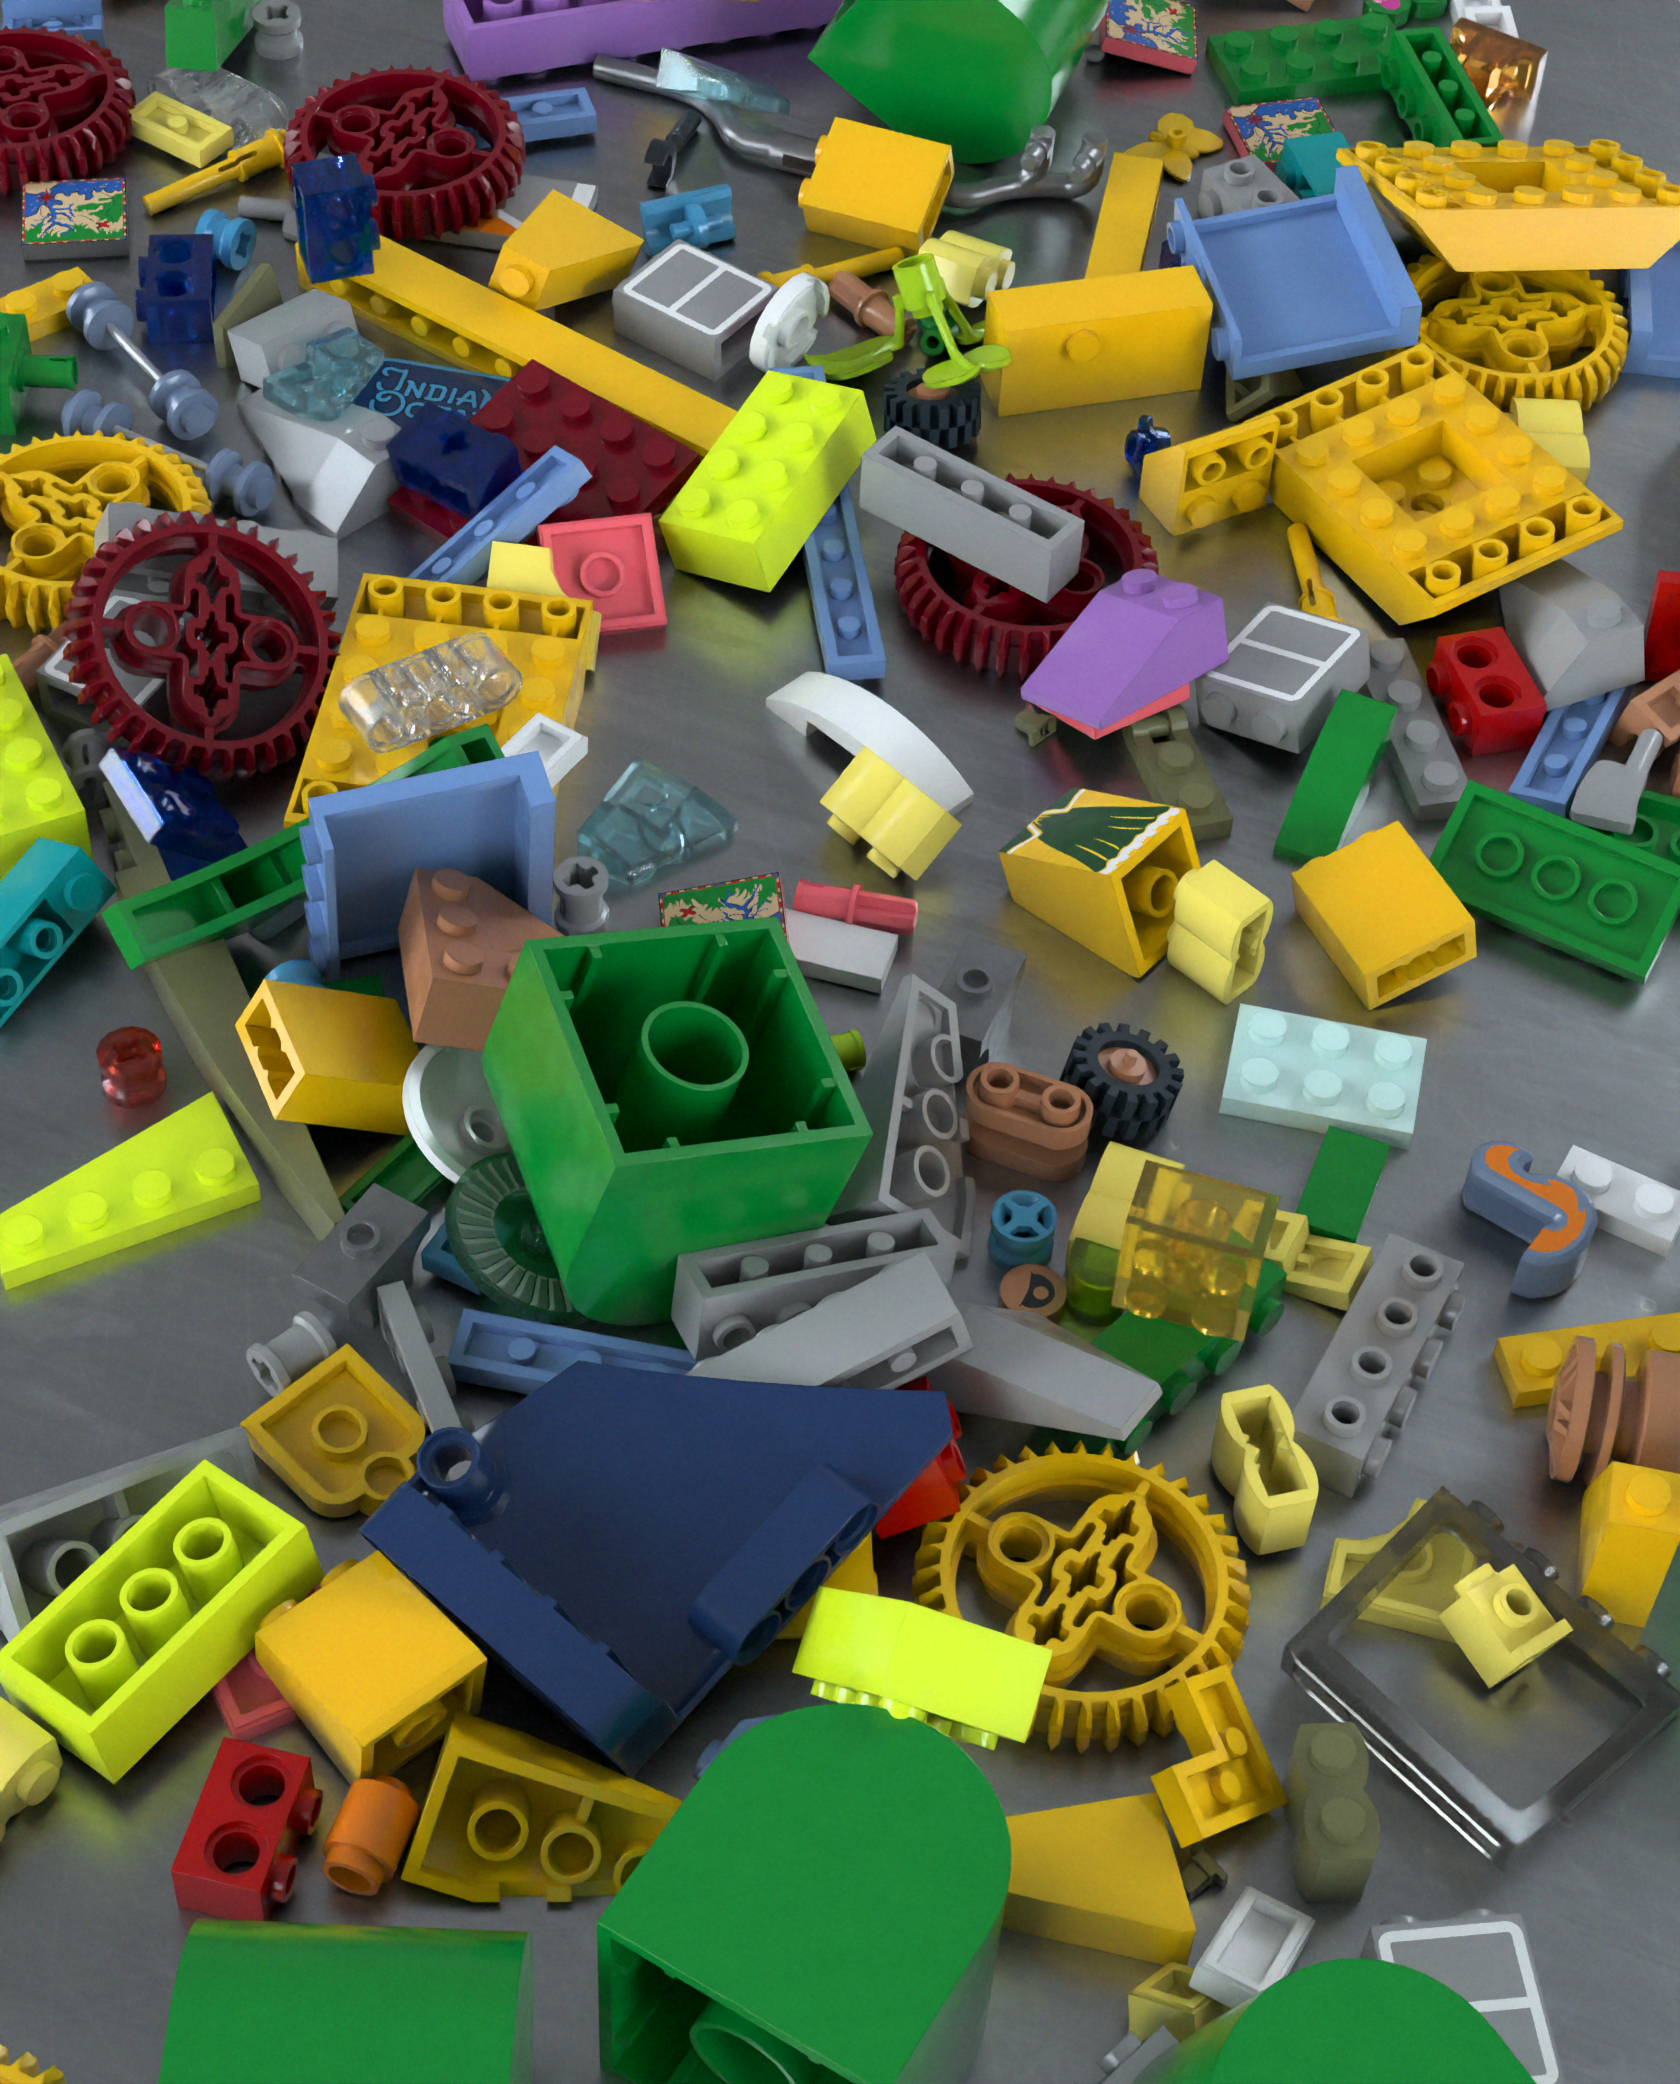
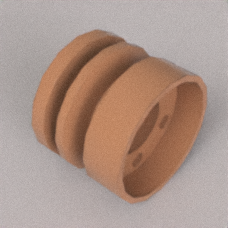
M1576 1335L1570 1344L1565 1363L1561 1371L1556 1375L1549 1404L1546 1437L1550 1449L1549 1474L1551 1479L1569 1483L1574 1477L1581 1453L1584 1454L1583 1476L1586 1486H1589L1610 1465L1611 1459L1620 1460L1621 1463L1680 1474V1354L1649 1349L1641 1359L1635 1377H1627L1625 1352L1621 1343L1610 1342L1607 1345L1599 1370L1596 1371V1343L1594 1338Z

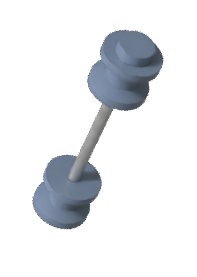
M90 282L78 288L70 297L66 307V315L69 322L77 330L83 332L85 339L97 350L108 351L121 345L154 380L155 384L149 394V406L157 417L167 421L168 428L177 438L193 440L206 434L216 422L219 414V405L215 397L209 391L201 389L199 381L189 371L179 369L163 375L129 339L135 325L134 313L124 302L117 299L115 292L103 282Z
M91 389L80 390L74 396H71L62 408L61 422L65 437L73 436L77 429L82 435H94L101 429L106 437H113L117 433L123 432L127 441L143 437L148 447L161 444L131 431L133 416L128 405L119 401H113L104 407L102 396ZM162 444L165 454L177 453L182 464L191 465L193 470L205 474L203 486L206 489L208 500L211 502L222 504L229 498H233L235 511L246 517H251L259 510H264L271 503L275 493V482L269 465L260 461H254L247 467H243L240 453L229 448L219 451L208 464Z

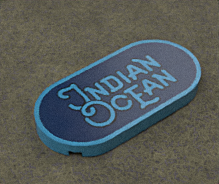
M380 357L355 362L339 371L330 382L328 395L382 413L419 441V450L436 453L511 378L398 358Z

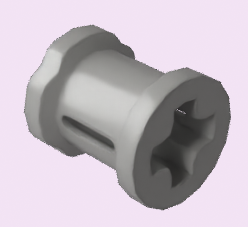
M95 728L81 729L72 733L62 746L64 761L71 768V774L68 777L83 807L88 809L106 807L102 783L120 778L113 769V761L118 755L116 741L108 743V733L101 732ZM84 746H88L89 759L86 755H83ZM95 778L101 783L100 791H96Z
M575 856L565 859L553 871V887L556 893L560 895V900L557 902V908L554 912V922L558 930L567 936L600 933L606 928V921L609 918V908L603 900V895L608 888V871L604 864L588 856Z
M301 1311L294 1316L292 1320L293 1326L266 1345L255 1343L246 1351L247 1361L256 1379L273 1397L277 1396L338 1350L327 1328L315 1315L308 1311Z

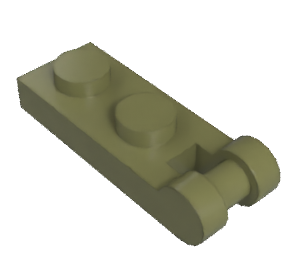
M1181 704L1174 705L1160 711L1158 714H1153L1121 728L1125 744L1154 803L1184 808L1194 842L1231 836L1233 817L1188 729L1187 715ZM1164 736L1166 742L1154 744L1151 738Z

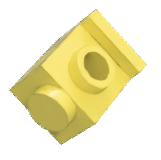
M1488 1562L1468 1574L1453 1586L1460 1598L1438 1616L1489 1689L1536 1660L1573 1631L1565 1618L1556 1623L1515 1564L1496 1573Z

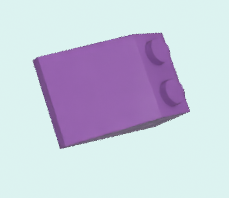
M1135 569L1125 573L1121 580L1100 590L1020 688L1022 699L1099 730L1112 725L1229 661L1222 597L1197 589L1193 584L1180 583L1157 575L1155 571L1150 569Z

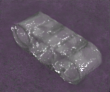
M165 67L150 77L147 82L149 95L157 91L233 127L234 145L230 147L231 149H238L265 137V131L270 128H274L277 131L288 129L289 114L278 96L221 67L217 72Z
M473 632L355 677L341 691L338 706L342 714L371 750L376 753H387L505 707L516 698L521 690L523 680L521 673L490 636L483 632Z

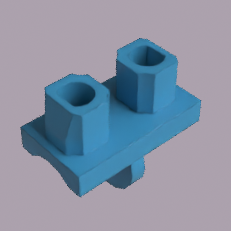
M721 184L639 203L646 254L653 257L677 239L703 249L707 248L710 243L736 238V228L731 212V187L727 184Z

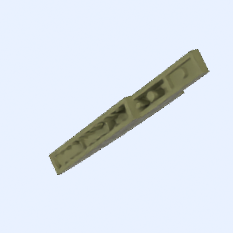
M127 777L103 782L107 808L97 810V815L106 844L112 845L117 843L120 849L114 852L118 871L113 872L119 902L169 883L171 879ZM224 938L144 966L176 1031L222 1108L276 1186L321 1242L345 1214L305 1123L274 1120L235 1027L236 1022L251 999Z

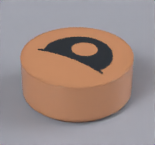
M1039 1264L1019 1265L1009 1270L1002 1278L999 1288L998 1307L1038 1313L1057 1324L1062 1318L1065 1309L1066 1285L1054 1270Z

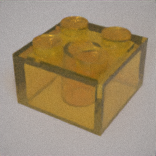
M1146 1160L1125 1222L1111 1306L1129 1310L1144 1318H1158L1191 1327L1209 1336H1223L1244 1342L1262 1283L1281 1196Z

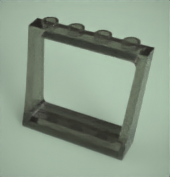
M1442 1485L1386 1545L1283 1647L1281 1669L1339 1722H1353L1362 1734L1367 1748L1504 1872L1680 1713V1692L1667 1681L1671 1676V1670L1656 1652L1642 1644H1638L1631 1650L1611 1632L1615 1622L1601 1604L1586 1595H1582L1576 1602L1555 1583L1559 1578V1573L1548 1558L1531 1547H1527L1520 1553L1500 1535L1505 1529L1504 1525L1487 1505L1478 1500H1472L1466 1506ZM1439 1533L1452 1535L1484 1564L1489 1562L1496 1573L1515 1564L1556 1623L1565 1618L1572 1627L1573 1631L1566 1636L1636 1696L1643 1706L1619 1730L1525 1810L1518 1811L1507 1806L1332 1646L1421 1549Z

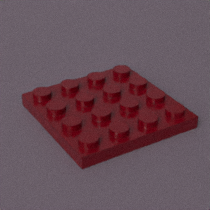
M531 359L387 500L392 516L443 546L538 459L556 445L580 459L592 477L579 488L577 496L570 503L557 508L539 525L651 513L653 518L683 488L701 461L699 453L536 360ZM537 532L522 544L538 546Z

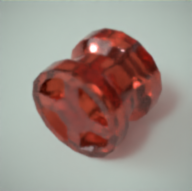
M122 1027L109 1032L100 1040L96 1049L98 1068L102 1072V1090L109 1102L122 1108H143L156 1102L163 1095L167 1086L166 1072L162 1064L161 1042L154 1033L141 1027Z

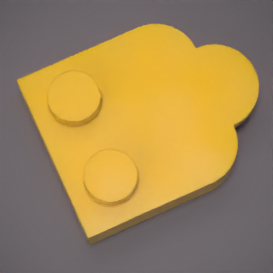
M348 1343L240 1422V1427H245L251 1449L310 1509L320 1515L333 1518L345 1517L358 1510L370 1517L403 1481L407 1482L418 1471L416 1468L417 1454L425 1440V1425L418 1412Z

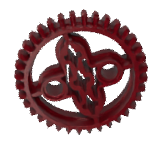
M5 25L4 29L0 30V190L4 192L5 196L11 191L22 190V184H28L32 181L85 179L86 172H101L102 163L109 164L114 162L115 153L125 151V142L132 139V114L129 112V109H134L136 105L135 90L132 88V81L128 76L127 69L122 67L121 59L113 57L110 49L100 48L98 41L95 40L85 42L82 34L68 36L65 29L50 32L46 26L34 30L28 29L27 25H24L21 29H9Z
M411 64L407 69H395L390 65L389 70L377 71L374 68H370V72L365 75L352 72L350 79L347 81L334 79L332 88L319 87L317 96L306 97L305 106L295 109V118L288 121V130L285 133V142L283 143L285 172H287L288 183L291 185L292 193H295L298 197L299 204L307 206L311 216H321L324 223L337 213L384 237L395 238L398 244L403 238H415L420 243L422 237L431 235L440 240L442 233L448 231L459 235L461 227L464 225L476 228L479 218L492 219L494 209L505 208L506 199L515 196V188L521 184V176L524 171L523 163L526 162L524 134L517 119V113L510 109L509 101L500 99L498 91L487 90L485 83L482 81L471 83L468 74L455 77L451 69H446L440 73L433 71L431 65L424 70L414 69ZM456 123L477 130L478 135L493 148L492 153L476 149L474 137L469 132L456 128ZM319 153L334 156L337 168L342 173L353 176V183L339 178L324 168L316 159Z
M1009 472L1005 481L1085 521L1078 574L1047 603H1044L904 530V533L901 534V541L897 545V557H895V590L897 591V599H899V603L902 606V614L907 615L910 619L911 629L920 630L923 642H935L938 654L953 652L957 665L971 661L975 663L977 673L988 667L996 669L999 678L1005 672L1019 673L1023 681L1027 674H1032L1095 595L1100 590L1106 588L1102 569L1092 561L1085 559L1089 553V546L1108 559L1121 577L1135 569H1150L1159 575L1157 551L1153 550L1151 545V536L1142 532V522L1130 520L1129 509H1115L1113 498L1098 499L1095 488L1086 491L1078 490L1075 481L1063 485L1056 483L1054 476L1048 481L1035 480L1032 473L1027 479H1015ZM936 556L948 562L954 582L968 591L964 597V606L948 596L930 574L929 564ZM1033 622H1036V623H1038V624H1040V625H1042V626H1030V625H1031Z
M188 509L179 515L176 523L165 512L157 516L153 525L144 517L136 522L132 532L124 527L115 534L112 542L106 541L99 546L95 553L96 558L92 557V559L89 558L81 569L82 576L77 577L71 587L73 598L68 600L64 608V615L70 620H67L63 625L61 637L70 641V643L63 650V660L76 664L68 673V682L86 684L78 694V704L95 703L97 706L91 715V725L108 721L112 726V729L107 734L108 743L118 741L121 736L130 742L126 751L127 758L135 757L141 750L150 755L148 759L149 770L157 769L162 761L170 763L172 779L180 777L186 767L190 768L195 784L203 782L208 777L210 770L219 785L228 782L233 775V771L241 781L250 779L256 772V769L262 774L271 772L277 765V761L281 764L287 763L296 754V749H304L309 743L336 657L341 655L333 650L341 643L342 634L328 629L336 620V612L320 609L326 600L327 591H311L309 588L310 583L314 579V571L299 574L294 568L298 562V553L283 558L276 552L279 549V538L270 540L267 545L257 540L259 537L258 525L251 527L246 534L239 532L236 516L227 519L222 527L217 525L213 511L208 514H204L199 524H197ZM171 555L194 556L182 562L172 574L169 584L168 603L142 601L122 609L114 619L103 618L105 606L111 592L130 570L142 562L158 557ZM236 569L250 576L274 597L289 618L296 636L292 629L281 620L241 613V582ZM184 614V628L181 631L179 620ZM134 631L147 633L152 637L156 646L150 647L141 643L136 638ZM252 647L264 649L272 658V662L261 660L256 656ZM104 648L110 649L114 662L126 673L140 677L167 680V711L169 720L175 730L153 718L128 695L115 676ZM227 662L229 674L225 678V663ZM293 673L303 675L301 687L294 703L286 715L274 726L251 738L231 741L214 740V737L226 732L236 720L240 706V690L265 691L267 689H274L286 683Z

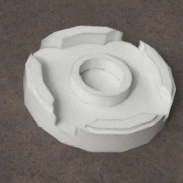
M802 272L789 279L776 292L759 318L750 342L749 358L753 366L766 373L770 368L793 367L804 357V353H807L817 338L816 335L819 330L812 327L817 315L824 318L829 310L830 292L825 282L812 274Z

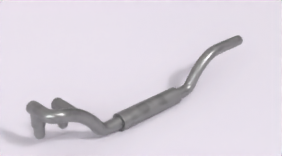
M603 54L597 55L593 66L594 78L682 101L703 113L715 125L722 140L730 148L747 155L767 159L769 167L812 177L816 167L815 151L819 140L778 130L775 135L746 128L742 125L737 114L727 101L718 93L696 80ZM1047 125L1033 126L1030 131V139L1025 146V152L1020 159L1022 170L1018 173L991 177L973 183L952 181L943 205L960 209H972L1018 198L1049 197L1075 199L1087 195L1099 184L1102 176L1108 138L1104 133L1098 131L1085 132L1081 148L1073 159L1069 173L1049 172L1052 164L1056 131Z

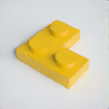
M1227 1664L1186 1678L1163 1689L1174 1713L1175 1724L1181 1735L1185 1738L1193 1758L1171 1766L1150 1776L1160 1798L1162 1811L1171 1824L1181 1848L1289 1803Z

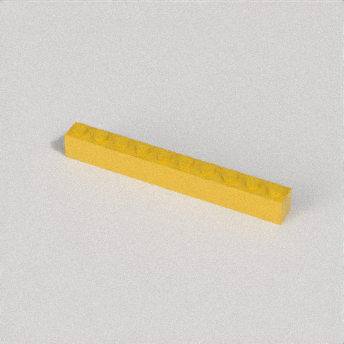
M337 213L295 243L298 281L301 288L307 291L315 288L349 301L353 314L464 370L512 379L531 359H534L699 453L701 462L738 412Z

